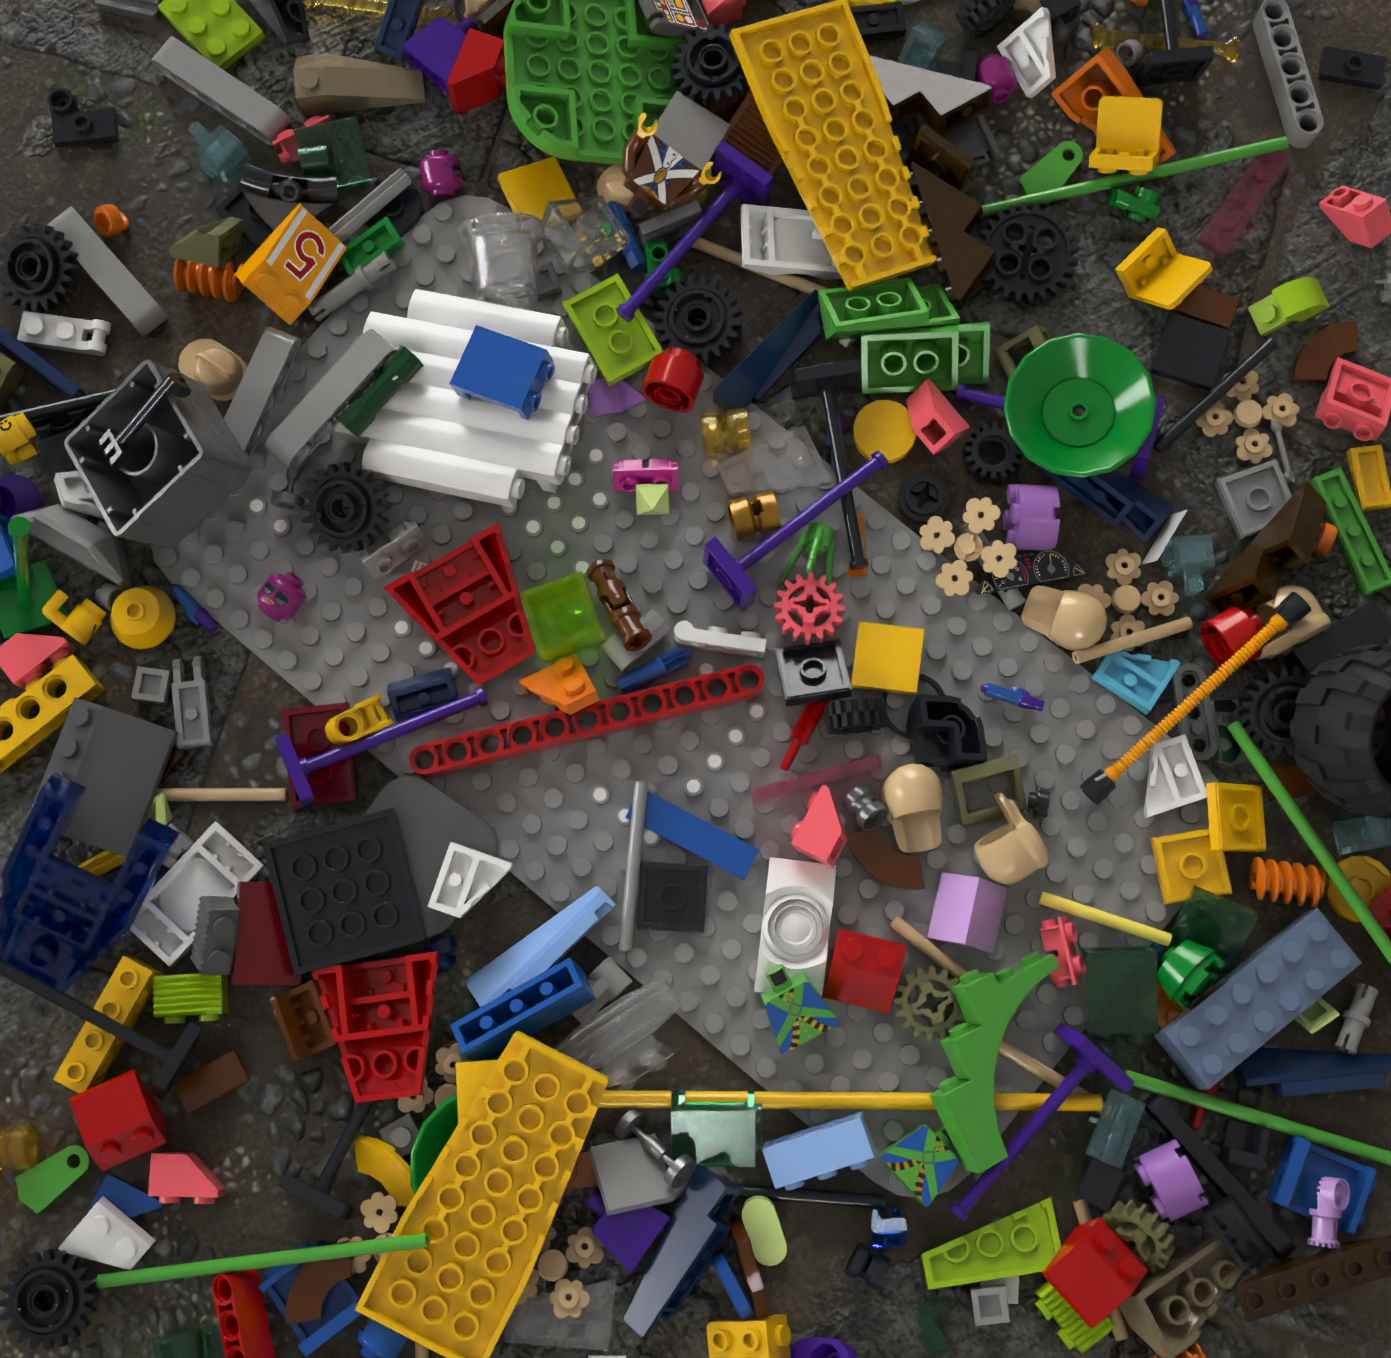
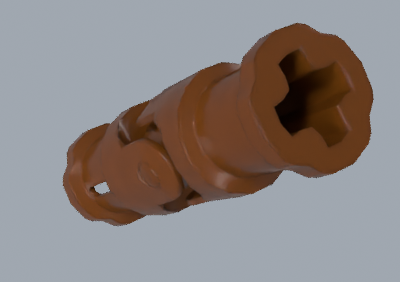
M607 559L598 560L591 564L586 571V575L590 581L595 583L598 589L597 596L605 606V611L613 627L620 631L624 638L622 643L624 648L632 652L641 650L652 640V635L648 629H644L640 622L641 615L632 598L626 593L627 588L623 581L616 577L613 562Z

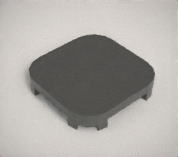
M402 776L390 781L380 791L364 815L395 808L427 937H433L448 931L456 923L455 920L457 919L455 916L427 907L450 842L497 858L499 857V842L494 831L495 829L487 820L480 818L437 788L432 782L420 777Z

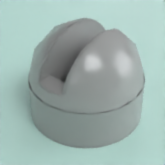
M1128 39L1120 43L1116 48V57L1125 67L1138 63L1144 54L1143 45L1136 39Z
M105 583L96 590L95 600L102 608L111 611L114 601L124 592V589L115 584Z

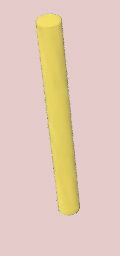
M1041 891L1038 899V904L1167 947L1172 939L1171 933Z

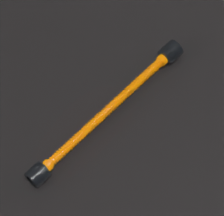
M1291 592L1274 609V616L1270 619L1269 624L1262 628L1263 630L1254 635L1234 656H1231V659H1228V662L1226 661L1212 676H1209V679H1206L1199 688H1196L1193 694L1191 693L1177 708H1174V711L1170 712L1171 714L1167 715L1168 717H1164V720L1162 719L1161 723L1159 722L1158 726H1155V729L1152 728V732L1149 731L1142 740H1139V743H1136V746L1134 745L1120 760H1117V763L1113 764L1114 766H1108L1104 771L1101 769L1097 770L1079 786L1080 789L1098 806L1116 788L1115 782L1120 779L1119 776L1130 765H1133V762L1137 761L1136 759L1143 756V753H1146L1149 747L1151 748L1162 736H1165V733H1168V730L1175 726L1174 724H1178V721L1180 722L1184 715L1186 716L1187 713H1190L1197 704H1200V701H1203V698L1205 699L1219 684L1223 683L1222 681H1225L1232 672H1235V669H1238V666L1240 667L1254 652L1258 651L1257 649H1260L1264 643H1267L1270 637L1272 638L1277 632L1282 631L1286 627L1291 629L1297 622L1312 611L1309 604L1299 594Z

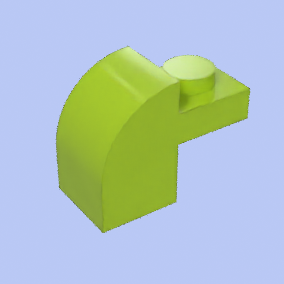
M1303 277L1271 290L1272 294L1249 306L1248 310L1260 335L1266 336L1292 321L1303 322L1327 309L1330 305L1317 278Z

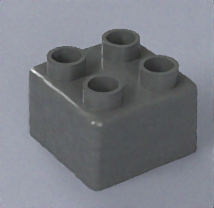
M147 359L127 376L124 382L66 437L64 445L86 483L104 520L115 536L140 543H148L153 546L173 548L189 533L195 532L202 525L204 519L230 493L244 486L250 474L251 466L204 385L200 381L182 374L186 384L191 389V394L185 398L170 394L128 443V447L133 454L122 468L118 470L111 468L109 460L106 459L103 450L98 445L99 439L109 428L121 431L169 373H178L174 369Z

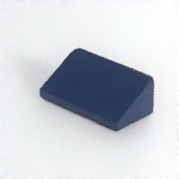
M451 667L387 685V694L396 722L415 717L459 699Z

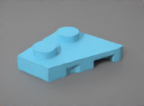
M1118 651L1106 655L1091 678L1147 715L1181 662L1175 659H1171L1169 662L1151 659V655H1131L1126 651Z

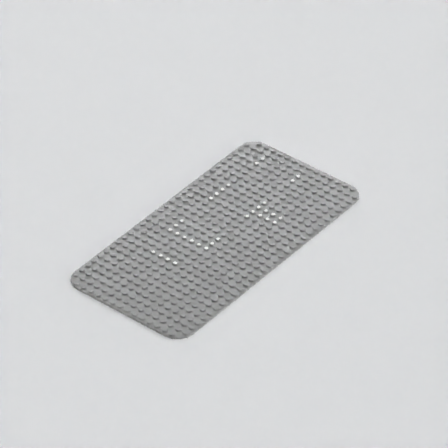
M464 195L437 204L420 217L419 222L412 230L405 233L402 239L406 245L390 256L397 268L376 281L374 288L371 290L366 288L336 309L300 347L296 361L249 461L251 471L244 486L230 493L204 519L202 525L195 532L189 533L173 548L151 545L155 563L172 584L182 585L209 612L215 621L315 706L348 702L351 709L354 705L380 693L382 696L380 702L388 719H393L394 724L392 725H395L405 720L396 722L387 694V685L389 683L451 667L459 699L475 693L474 689L481 687L488 702L487 706H475L368 749L371 754L398 777H420L409 764L410 752L418 745L559 711L558 706L542 702L539 695L533 692L529 695L524 693L519 680L575 653L596 689L600 700L623 695L615 680L616 678L656 659V656H660L680 646L676 643L674 636L675 625L680 621L690 622L695 629L708 630V627L716 626L727 629L729 634L741 635L742 631L760 634V638L767 639L764 659L680 646L682 651L688 648L692 654V657L687 659L688 666L670 674L668 677L664 676L633 691L636 692L752 664L758 666L764 674V686L762 692L756 698L443 776L426 778L425 780L432 782L437 788L483 820H487L495 829L494 831L499 842L498 858L514 863L510 872L558 913L594 887H600L616 905L585 936L766 1091L933 1093L940 1089L939 1083L956 1076L940 1043L943 1039H939L936 1033H933L932 1040L925 1041L924 1032H921L917 1038L912 1037L913 1027L910 1026L907 1029H902L900 1026L905 1021L904 1017H894V1013L900 1010V1005L891 1003L889 1013L887 1014L823 997L833 1010L840 1024L781 1054L761 998L762 993L754 992L769 858L775 857L820 863L798 852L791 844L793 840L791 838L792 831L797 822H803L808 812L807 804L811 795L815 791L819 792L822 784L829 787L835 796L846 834L863 831L856 822V816L849 814L843 806V800L846 795L859 785L869 784L876 793V800L881 801L880 790L888 776L898 767L915 764L912 739L897 735L888 726L881 728V730H872V732H861L858 734H829L827 732L826 714L824 711L808 744L801 745L789 771L780 769V764L793 741L790 735L806 704L786 707L775 657V648L805 644L804 637L801 636L796 642L792 641L793 632L790 631L783 635L782 627L784 623L776 624L775 616L779 612L773 611L774 603L781 602L776 598V593L778 590L786 592L784 584L780 586L777 582L799 543L801 533H807L809 524L811 522H819L834 529L832 540L836 542L833 552L832 583L835 582L837 584L834 594L843 593V601L838 605L845 606V614L839 616L843 619L841 627L833 626L835 630L834 636L830 637L824 633L823 641L840 639L850 684L859 621L924 629L919 673L935 680L941 686L945 695L961 698V703L970 708L976 718H981L988 757L986 762L1013 755L1017 756L1027 805L1029 792H1036L1037 786H1040V790L1050 791L1047 817L1037 816L1034 819L1033 812H1027V810L1020 811L1023 818L1031 823L1038 832L1050 858L1049 863L1045 867L1037 869L1019 882L1001 884L993 881L981 868L975 854L974 845L982 837L1007 823V819L1005 816L962 826L947 777L950 772H940V767H928L933 769L939 776L942 784L944 801L939 817L942 833L941 844L931 850L906 853L899 849L893 826L888 822L887 818L876 827L880 828L884 840L894 850L905 855H919L925 889L903 890L883 884V882L874 878L860 866L852 854L847 841L834 864L836 865V878L824 985L836 934L839 929L907 945L898 985L905 986L907 984L903 979L905 974L914 978V969L918 967L926 974L928 966H934L938 975L943 968L889 925L898 915L927 938L941 873L980 877L1008 888L994 953L988 954L928 939L968 972L978 969L979 973L993 972L994 974L1006 967L1014 969L1022 964L1021 958L1037 951L1040 955L1054 954L1057 957L1059 956L1057 950L1047 952L1044 950L1039 930L1043 928L1041 921L1055 919V923L1058 925L1057 917L1068 916L1069 922H1073L1076 927L1078 941L1074 942L1077 956L1080 955L1085 965V976H1082L1083 983L1073 985L1070 978L1068 979L1070 986L1056 988L1055 982H1051L1050 974L1047 975L1023 998L1008 1022L1002 1038L1027 1055L1053 1069L1069 1049L1053 1031L1062 1022L1077 1032L1082 1033L1128 975L1133 964L1143 956L1153 942L1038 904L1041 891L1163 930L1184 902L1163 904L1150 839L1209 829L1207 798L1145 818L1144 807L1151 750L1149 747V750H1146L1143 756L1136 759L1137 761L1133 762L1134 764L1130 765L1119 776L1120 779L1115 782L1116 788L1098 806L1094 804L1079 786L1097 770L1101 769L1104 771L1108 766H1114L1113 764L1117 763V760H1120L1134 745L1136 746V743H1139V740H1142L1149 731L1152 732L1151 729H1155L1156 725L1122 698L1093 680L1091 673L1081 665L1076 664L1071 657L1041 633L1023 625L1021 617L1012 610L1008 612L1006 605L991 593L977 595L976 590L979 584L976 581L972 580L969 582L970 591L966 595L960 596L955 593L954 596H947L944 593V589L937 586L936 577L939 573H942L941 567L943 564L950 563L952 565L953 563L941 553H935L933 549L930 551L924 550L920 546L921 537L857 486L852 489L857 517L858 513H864L865 539L862 536L860 537L863 551L866 546L869 563L867 567L868 576L847 577L850 550L841 500L839 499L745 571L747 576L756 585L757 592L754 604L743 612L704 565L705 544L716 537L733 559L738 561L772 534L764 536L762 533L756 532L755 538L736 542L729 518L727 501L741 497L752 500L754 494L772 490L777 502L782 527L838 483L831 465L752 402L737 422L713 402V390L723 379L701 361L699 362L704 374V380L693 408L686 412H675L661 408L643 395L641 386L649 366L622 379L646 398V400L623 412L592 417L588 397L587 410L584 415L582 414L581 420L578 423L580 428L579 438L569 454L571 457L570 470L568 475L564 477L561 485L557 486L556 493L543 491L536 480L523 478L525 481L523 496L521 499H517L515 508L382 480L383 484L378 488V492L389 493V496L382 500V504L391 506V510L382 512V516L386 517L389 523L378 525L384 534L378 537L373 536L375 542L382 538L388 544L391 542L387 535L389 532L403 524L404 521L408 523L413 520L422 531L429 545L376 581L359 558V555L364 553L362 550L355 552L352 548L351 552L342 553L339 547L338 550L329 551V541L321 545L317 543L320 533L308 534L309 530L313 527V523H303L302 519L309 516V511L283 509L270 503L272 492H286L288 467L266 448L265 444L268 437L363 335L364 325L370 312L407 318L409 302L415 289L561 316L569 332L565 347L561 348L589 354L563 309L562 302L597 285L601 281L536 229L522 232L513 211L490 198ZM552 261L562 294L532 303L530 296L532 280L541 266ZM644 317L648 326L653 332L655 338L660 344L659 338L663 334L656 333L654 326L656 325H654L651 321ZM670 343L667 345L660 344L662 350L665 351ZM597 368V374L595 379L603 378L599 369ZM333 429L302 462L299 481H295L293 494L303 497L301 495L302 492L312 491L307 481L310 479L319 480L316 471L323 469L327 471V465L336 464L339 467L341 462H349L351 468L355 464H362L366 445L343 440ZM671 458V461H678V490L668 491L669 514L637 515L636 491L614 492L612 469L613 463L619 462V459H642V468H649V459ZM372 478L371 482L379 481L380 479ZM303 497L305 499L304 504H308L309 500ZM343 500L341 510L348 516L350 505L346 500ZM499 522L536 653L478 686L383 587L409 573L415 560L430 564L467 543L471 537ZM806 546L786 578L792 584H795L797 574H800L803 580L808 579L809 573L805 569L810 553L805 550ZM826 551L824 555L816 556L811 571L813 572L814 580L819 581L823 575L825 576ZM601 559L613 562L615 566L614 573L618 579L623 581L627 588L626 593L629 594L641 615L640 618L654 609L671 630L668 635L645 652V656L639 663L624 673L620 671L602 649V645L618 630L613 627L605 611V606L597 596L598 589L595 583L590 581L586 575V571L591 564ZM287 572H291L304 582L301 588L305 591L307 599L292 619H281L280 622H277L259 610L258 605L260 603L257 600V593L271 574L280 573L286 575ZM804 590L796 593L793 597H798ZM816 591L824 599V595ZM810 604L806 605L807 613H813L812 605ZM791 618L796 624L802 626L796 618ZM820 620L814 627L822 625L826 620ZM812 637L810 643L818 642L816 637ZM745 675L740 679V683L746 689H753L758 685V680L752 675ZM921 679L918 680L917 695H939L931 684ZM713 683L707 689L709 694L714 697H721L726 693V688L721 683ZM991 683L1007 689L1012 687L1024 689L1034 698L1045 701L1041 712L1033 709H1024L1017 705L985 696V693L980 690V686ZM852 688V697L830 700L829 703L838 700L844 701L849 698L856 699L858 697L882 698L884 691ZM685 690L679 692L675 699L681 705H688L694 700V696L691 692ZM889 692L886 699L887 715L893 725L906 732L908 712L911 703L917 695ZM655 698L648 699L643 705V708L649 713H656L662 707V703ZM618 706L612 711L611 717L616 721H623L627 719L630 711L626 707ZM586 714L581 717L579 726L584 729H591L596 725L597 718L592 714ZM560 722L551 723L548 726L547 734L551 737H558L564 732L565 726ZM528 730L519 731L515 736V743L518 745L528 744L532 739V733ZM1165 733V736H1162L1156 743L1171 739V737ZM496 738L487 739L483 743V751L485 753L495 752L499 747V740ZM454 747L450 753L451 760H463L467 754L466 747ZM432 754L422 755L418 760L419 769L430 768L433 765L434 756ZM1196 762L1205 787L1207 783L1220 782L1205 764ZM1008 774L962 786L967 811L997 804L994 798V794L997 793L1004 794L1007 799H1015ZM635 782L648 783V792L759 849L745 879L742 880L644 828L641 861L708 865L704 933L636 929L640 883L639 872L632 951L618 950L631 821L626 819L625 816L633 803ZM948 973L946 979L950 980L954 978L952 975ZM929 980L934 989L940 992L947 991L939 982ZM916 985L910 991L908 1004L914 1001L917 994ZM896 990L893 999L900 998L901 993ZM926 994L927 1001L917 1006L916 1009H930L933 1012V1005L943 1000V998H929L928 994ZM952 1003L946 1005L943 1012V1021L950 1014ZM919 1014L912 1016L919 1024L930 1027L925 1017ZM955 1020V1021L953 1022V1024H954L955 1026H957V1025H959V1024H962V1023H966L965 1020H964V1021H956V1020ZM945 1029L944 1032L946 1038L950 1036L949 1030ZM998 1053L994 1072V1093H1034L1044 1081ZM789 1109L809 1127L862 1111L875 1148V1156L869 1159V1165L859 1170L873 1182L894 1194L908 1197L914 1196L876 1156L921 1124H926L934 1133L943 1125L937 1110ZM995 1111L1000 1135L1019 1111ZM952 1145L949 1149H950V1150L955 1154V1156L959 1159V1157H958V1155H957V1153H956V1151H955V1149H954V1147H953V1145ZM959 1161V1164L938 1194L950 1191L971 1172L965 1171Z

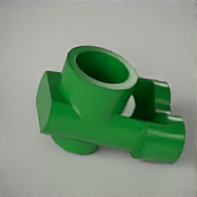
M1136 186L1132 196V194L1121 189L1113 188L1108 195L1106 204L1119 210L1129 211L1127 218L1145 224L1147 219L1155 220L1157 218L1160 206L1156 204L1160 194Z
M665 239L648 242L644 245L648 272L644 280L648 278L670 252L667 240ZM674 266L652 293H657L664 289H676V281H679L683 286L684 281L681 269H676Z

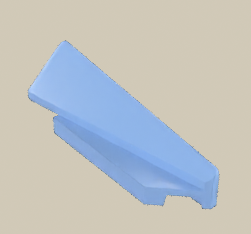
M596 886L466 980V985L479 1006L482 1007L555 966L616 904L600 887Z

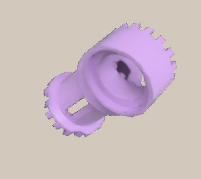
M1325 1176L1321 1178L1322 1181H1319L1321 1186H1317V1189H1320V1192H1316L1318 1195L1317 1209L1309 1208V1214L1312 1215V1236L1308 1238L1307 1244L1320 1246L1322 1243V1247H1325L1327 1244L1328 1248H1340V1242L1337 1241L1338 1219L1342 1218V1211L1349 1204L1350 1188L1345 1179Z

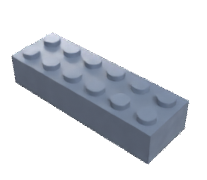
M1318 908L1303 912L1213 985V988L1190 1005L1188 1009L1180 1012L1171 1022H1168L1166 1026L1154 1033L1153 1036L1196 1090L1210 1089L1362 962Z

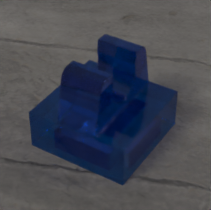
M892 1207L891 1219H882L879 1208L873 1209L870 1227L872 1249L906 1246V1217L902 1218L898 1207Z

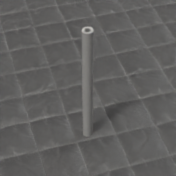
M635 782L618 947V950L632 951L648 783Z

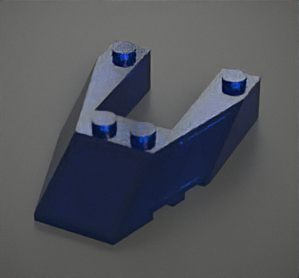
M54 773L42 785L2 870L0 954L3 955L2 959L56 989L66 992L120 938L129 932L164 867L180 832L149 818L138 832L114 883L55 856L87 787Z

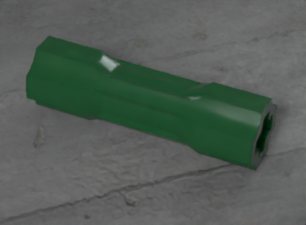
M400 345L384 363L383 369L356 398L351 399L335 418L359 438L375 420L376 414L424 365L405 346Z

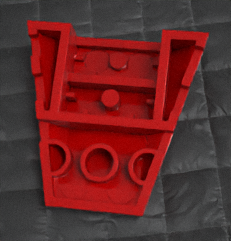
M499 522L471 537L467 543L414 573L411 571L383 587L478 686L536 653Z
M439 951L357 964L329 966L311 971L313 980H317L322 995L319 998L323 1010H327L333 1027L331 1033L334 1042H338L343 1057L340 1060L355 1103L422 1095Z

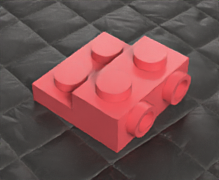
M1338 357L1332 365L1327 387L1321 394L1315 418L1322 420L1323 424L1330 429L1343 428L1353 432L1354 437L1360 441H1376L1387 426L1391 411V378Z

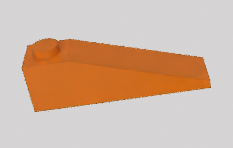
M1109 46L1096 54L1051 93L1071 120L1077 124H1083L1092 130L1095 136H1097L1098 104L1103 96L1143 97L1128 71ZM1162 127L1159 163L1157 165L1162 164L1177 152Z

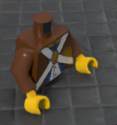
M642 113L639 116L638 130H634L622 151V173L626 177L623 185L634 193L626 208L639 218L643 217L649 206L657 211L665 208L673 210L695 200L708 188V184L717 183L722 175V171L716 177L708 175L707 169L714 162L706 163L702 170V175H698L700 169L654 135L658 128L657 119H655L651 127H645L642 124L646 119V113Z

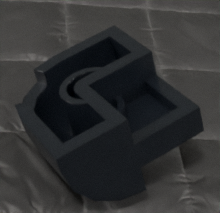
M928 694L916 696L911 703L906 724V738L913 741L915 764H922L926 767H940V772H951L982 764L988 760L981 718H976L970 708L961 703V698Z

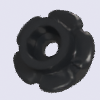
M65 88L52 90L47 98L51 114L75 112V108H78L79 105L76 95H72V92Z
M1037 786L1036 792H1029L1027 812H1033L1034 819L1037 816H1048L1050 791L1040 790V786Z

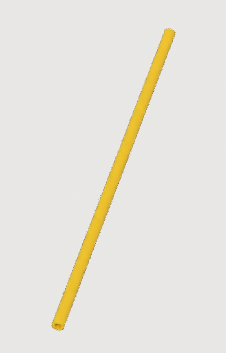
M605 1090L598 1108L936 1110L930 1097L932 1093ZM994 1093L995 1111H1037L1052 1093ZM1070 1094L1056 1111H1102V1095Z

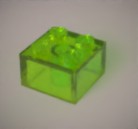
M582 571L519 593L537 652L545 663L607 641L589 583Z

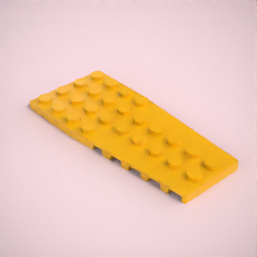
M847 0L832 1L732 29L729 37L762 119L847 290L854 291L931 266L937 260V257L932 255L927 241L930 235L927 226L922 225L918 213L920 204L917 196H913L908 180L911 176L908 167L903 166L899 152L902 148L898 136L893 135L890 125L892 117L880 80Z
M516 1031L409 1203L392 1237L428 1233L430 1236V1246L383 1253L355 1311L446 1358H489L529 1280L609 1082V1077L520 1031Z

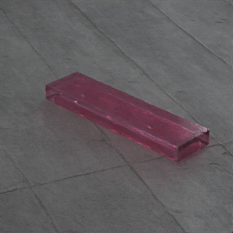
M1280 151L1255 156L1197 243L1224 259L1291 158Z
M876 754L755 788L750 791L752 806L817 789L822 784L827 786L881 770L883 764L880 755Z

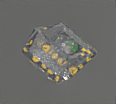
M602 195L548 202L538 228L539 233L566 275L594 271L631 242L630 237Z

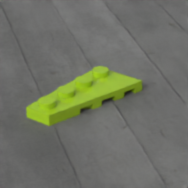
M1051 1197L921 1254L927 1290L1044 1272L1061 1248Z

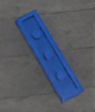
M647 791L645 829L742 880L745 879L759 849ZM633 803L627 815L625 816V818L630 821L632 816Z

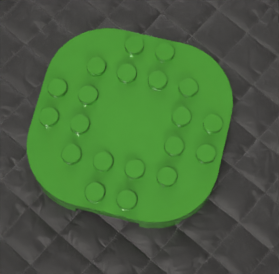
M514 0L503 31L507 103L512 119L527 140L547 154L565 160L622 165V151L634 130H638L639 116L642 113H646V119L642 124L645 127H651L655 119L658 122L676 91L681 93L680 87H675L674 76L671 74L670 65H672L671 54L677 53L676 43L686 44L685 40L652 33L649 27L651 21L646 20L638 0Z

